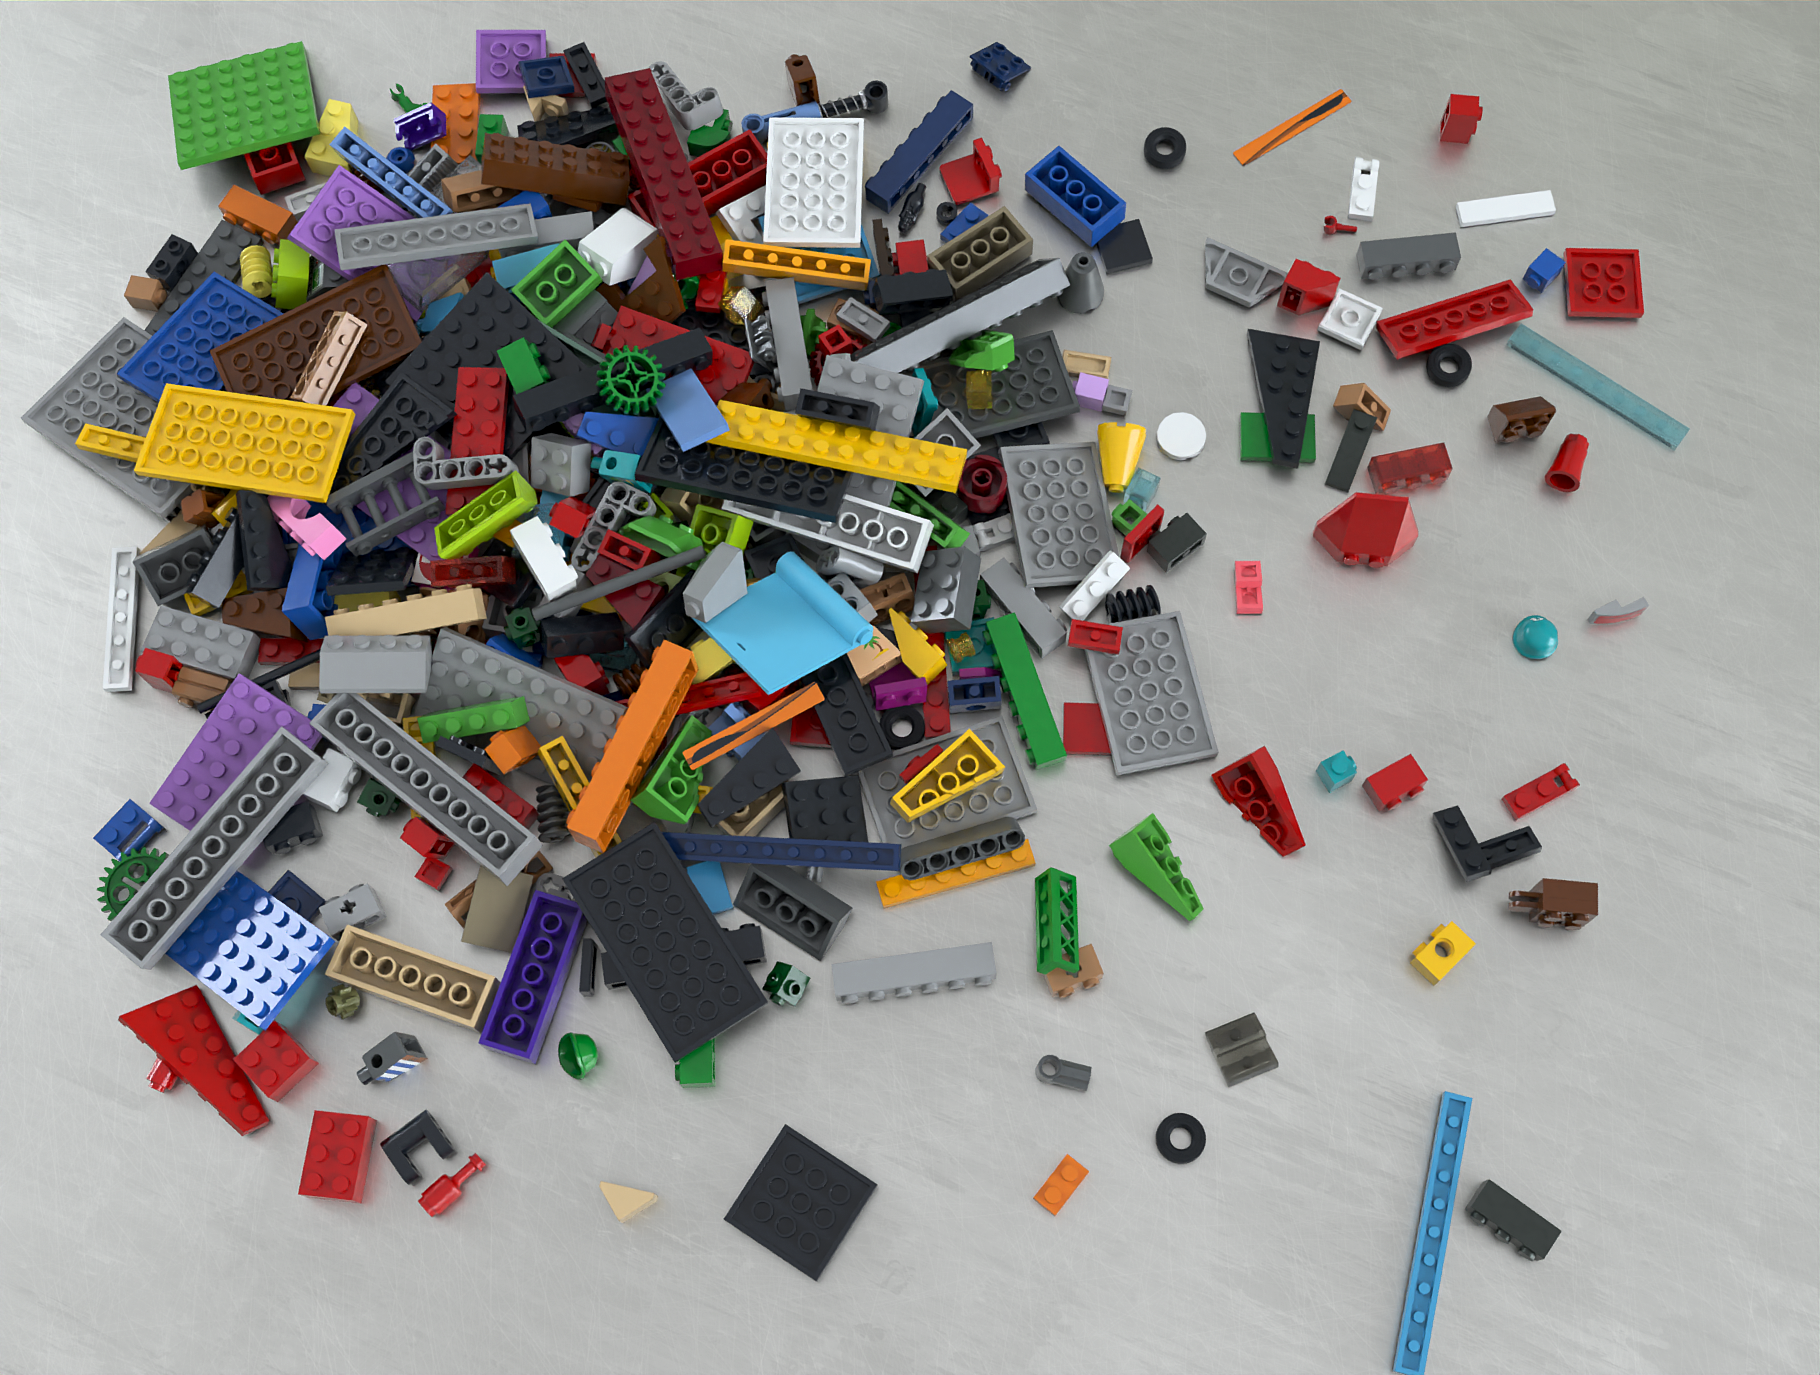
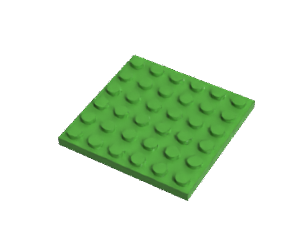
M302 41L288 43L285 46L269 48L262 52L245 54L238 58L222 60L215 64L199 66L195 69L184 72L179 71L168 75L177 162L181 170L320 134L306 50Z

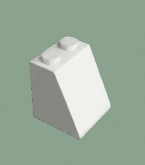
M622 208L579 242L578 253L599 274L602 281L610 286L637 276L647 256L643 249L657 238L658 229L626 208Z

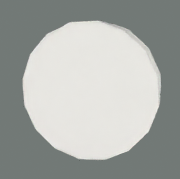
M1181 412L1165 417L1159 424L1156 437L1159 448L1165 455L1176 460H1186V458H1193L1201 452L1206 440V431L1198 418L1192 414Z

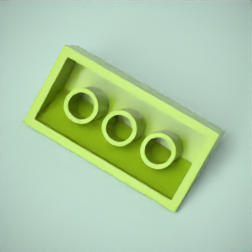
M516 470L434 527L438 556L442 559L457 561L462 556L469 555L479 544L489 541L499 530L510 526L522 514L530 512L538 504L535 490Z

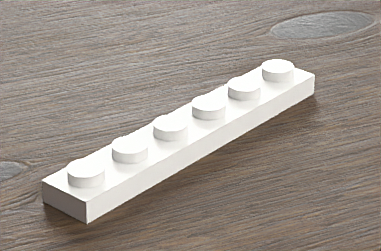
M137 546L112 548L103 690L106 692L132 691L139 573L133 564V560L141 552Z

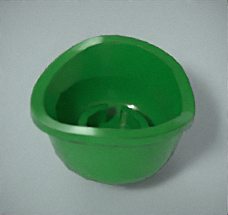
M572 1032L565 1034L560 1039L558 1046L559 1062L563 1070L571 1077L583 1079L586 1073L595 1067L598 1060V1051L594 1040L587 1034Z

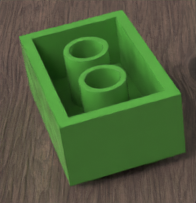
M564 240L511 290L539 321L553 328L602 282V279L581 255Z

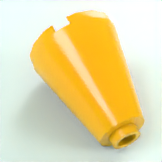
M1117 422L1102 423L1098 425L1097 436L1104 486L1109 488V492L1123 493L1124 489H1128L1146 438V428L1131 423H1126L1125 426H1117Z

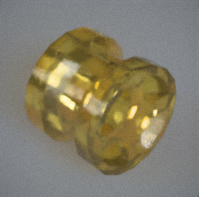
M967 632L960 634L959 638L947 639L949 651L956 663L961 662L966 656L973 657L976 655L973 643Z

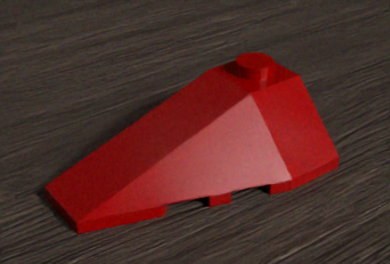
M1265 746L1245 755L1211 775L1224 799L1229 804L1233 803L1243 813L1241 816L1247 821L1250 820L1260 830V834L1282 856H1286L1306 845L1278 768Z

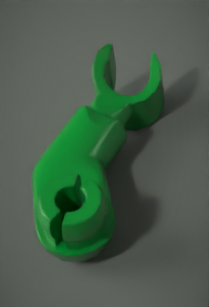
M396 83V89L400 94L394 93L390 88L392 100L399 101V105L405 113L423 106L412 103L409 97L404 95V89L400 84Z

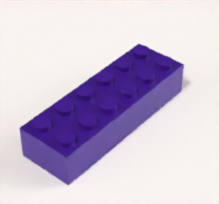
M535 890L478 1042L485 1049L536 1064L588 921L577 902Z

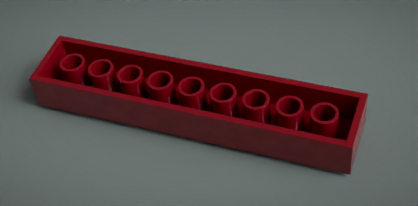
M647 68L605 77L606 100L655 228L658 229V235L664 236L667 245L664 246L667 256L671 257L673 264L671 269L675 280L722 270V248L651 69Z

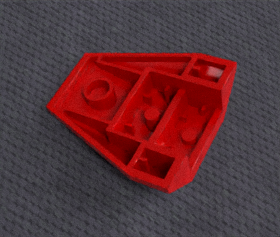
M1356 492L1316 522L1313 537L1338 562H1343L1346 565L1367 564L1373 568L1388 566L1413 547L1418 538L1419 531L1409 497Z

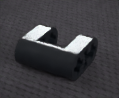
M427 1109L380 1143L383 1151L408 1185L420 1178L421 1175L407 1153L423 1141L428 1139L443 1160L455 1152V1148Z

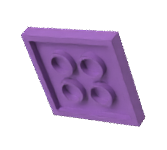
M476 30V92L525 93L518 61L546 58V30Z

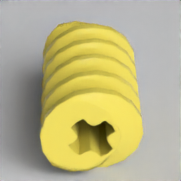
M258 245L245 248L240 255L243 289L257 298L266 297L271 294L273 283L270 252L265 247Z

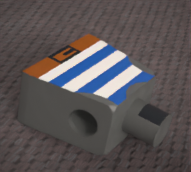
M393 1032L362 1056L366 1066L357 1071V1076L364 1085L369 1084L373 1080L389 1082L420 1064L427 1057L414 1035Z

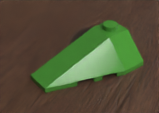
M691 715L641 782L630 801L650 817L680 824L687 823L699 802L698 786L703 781L704 774L702 773L703 765L695 770H691L683 755V751L710 738L712 731Z

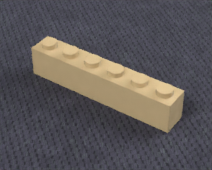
M471 584L457 586L456 592L447 593V589L432 591V596L423 598L422 594L407 596V601L398 603V599L382 601L383 606L374 607L373 603L359 605L358 611L350 612L349 608L334 610V615L325 617L328 636H401L484 620L487 618L481 588H472Z

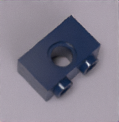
M999 676L947 681L950 713L1001 708L1002 699Z

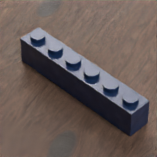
M952 90L946 96H942L934 110L924 116L918 128L912 129L908 139L903 144L897 146L894 155L882 163L878 173L867 180L865 184L866 200L889 214L972 120L973 103Z

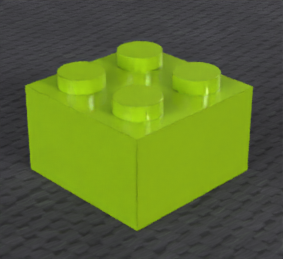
M280 239L279 249L274 248L273 263H278V265H273L272 281L277 283H272L271 297L276 298L275 308L294 309L306 303L310 254L290 240Z

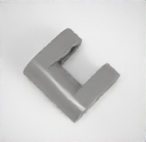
M839 546L824 550L816 563L817 572L827 576L843 572L848 574L849 579L859 588H865L878 583L884 569L882 562Z

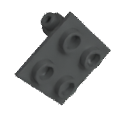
M764 315L758 316L754 322L745 318V335L748 339L751 359L755 363H759L767 368L770 372H774V368L778 367V363H773L772 361L776 353L769 320Z

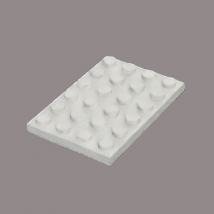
M769 118L764 245L778 247L860 248L864 118Z

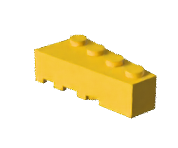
M968 729L894 795L890 804L909 823L1002 774L1005 766Z

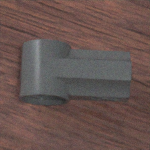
M1046 1055L1038 1062L1035 1074L1043 1083H1055L1087 1091L1092 1067L1062 1060L1054 1055ZM1045 1063L1052 1064L1056 1069V1073L1054 1075L1045 1074L1042 1070V1065Z

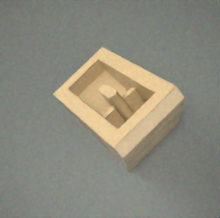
M600 1181L599 1187L618 1221L622 1223L657 1202L658 1196L655 1193Z

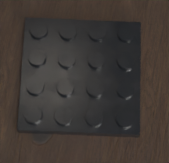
M785 1124L724 1217V1220L818 1282L878 1184Z

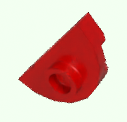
M937 744L922 757L917 755L908 763V768L901 772L899 777L905 784H908L910 780L915 778L944 750Z

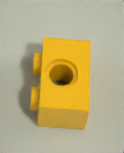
M1453 921L1446 927L1441 923L1430 934L1434 939L1428 945L1422 942L1412 952L1416 957L1410 964L1433 986L1476 945ZM1435 946L1443 947L1446 950V957L1437 955Z

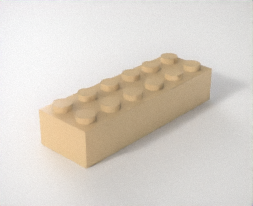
M346 925L325 973L327 977L335 982L351 986L352 988L478 1033L482 1031L501 983L495 976L350 925Z

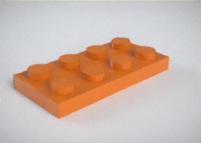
M476 83L433 85L432 103L446 114L447 135L432 141L431 148L437 144L461 168L479 167L475 150L480 117V93L476 92Z

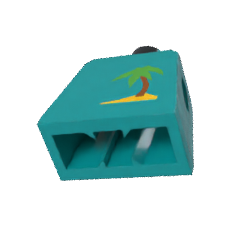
M606 450L603 458L594 457L592 459L591 470L599 473L600 476L611 484L617 481L624 482L646 493H650L652 488L650 483L635 480V471L642 458L640 455Z

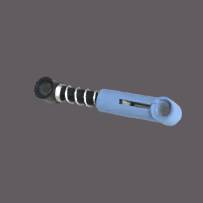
M876 80L869 82L865 89L856 96L849 95L845 99L839 97L837 101L832 102L829 100L828 103L823 105L821 103L817 104L815 101L763 116L755 113L749 114L741 122L742 131L744 133L750 129L762 145L768 139L769 118H830L835 115L840 117L842 113L848 112L850 114V111L857 109L858 111L860 109H867L875 114L882 113L888 107V90L885 83Z

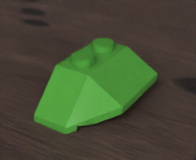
M983 329L981 331L982 335L969 340L966 338L962 340V345L955 348L949 358L951 365L999 372L1006 369L1008 363L1015 360L1014 338L1010 333Z
M651 515L645 516L621 527L617 532L668 558L695 547L703 546L702 540L693 535V529L683 524H680L679 528L673 526V520L663 515H660L659 519ZM702 559L685 566L697 570Z

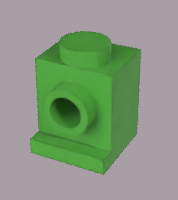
M1129 499L1124 505L1120 503L1111 514L1113 516L1112 524L1127 536L1145 518L1147 513Z

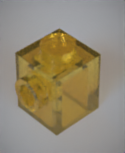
M731 286L718 302V305L726 313V318L733 324H745V318L753 322L758 316V311L762 308V305L745 286Z
M967 371L966 395L968 409H992L993 387L991 371Z

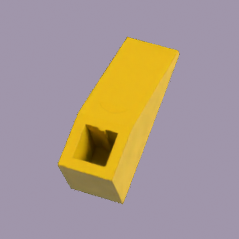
M890 608L889 614L903 663L916 678L925 677L928 685L947 666L943 659L945 653L936 644L933 646L926 642L928 639L927 635L918 627L914 630L909 625L911 620L902 611L897 613Z

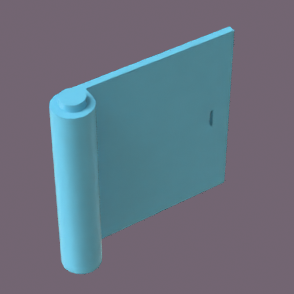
M791 551L785 553L778 560L775 573L748 586V593L711 620L704 623L692 618L768 695L856 647L867 644L872 639L874 630L867 620L797 554Z

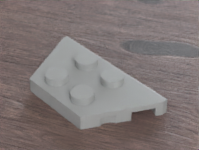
M1207 237L1206 289L1250 308L1283 286V282L1288 274L1287 272Z

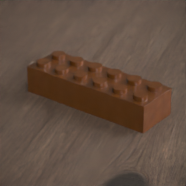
M485 133L482 152L481 184L626 205L630 184L628 155H623L620 152L610 153L599 151L595 148L584 149L570 144L559 145L552 144L549 141L539 142L528 140L524 137L514 138L503 136L499 133Z

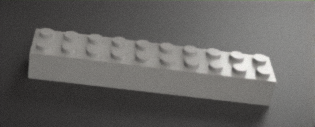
M337 693L309 723L322 737L506 886L512 882L543 846L533 833L357 693Z
M281 727L100 935L141 969L151 970L329 763L290 731Z

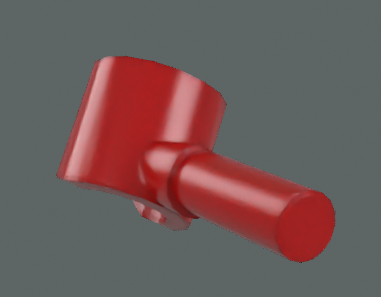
M1326 216L1324 219V223L1327 224L1324 225V231L1328 235L1334 234L1337 230L1357 231L1356 226L1337 223V219L1334 216Z

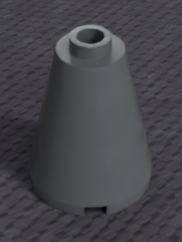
M1081 252L1072 258L1065 270L1070 286L1064 288L1063 293L1057 296L1063 308L1078 314L1096 309L1104 296L1103 282L1094 257L1089 253Z

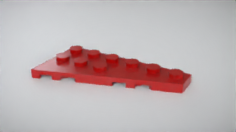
M197 985L119 1016L118 1021L123 1026L130 1028L136 1034V1038L143 1044L146 1043L169 1069L184 1083L191 1085L198 1092V1096L204 1101H208L219 1112L218 1114L241 1136L268 1125V1117L243 1070L233 1060L235 1055Z

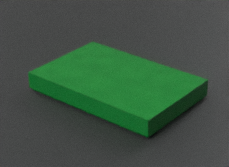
M1241 412L1240 461H1272L1264 413ZM1308 414L1300 462L1315 463V414Z

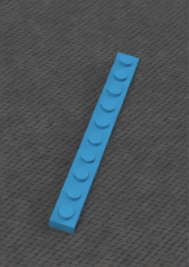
M1447 1091L1442 1094L1393 1372L1404 1375H1424L1472 1104V1098Z

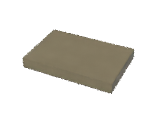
M480 865L461 942L512 953L519 935L534 875L519 872L512 882L506 886Z

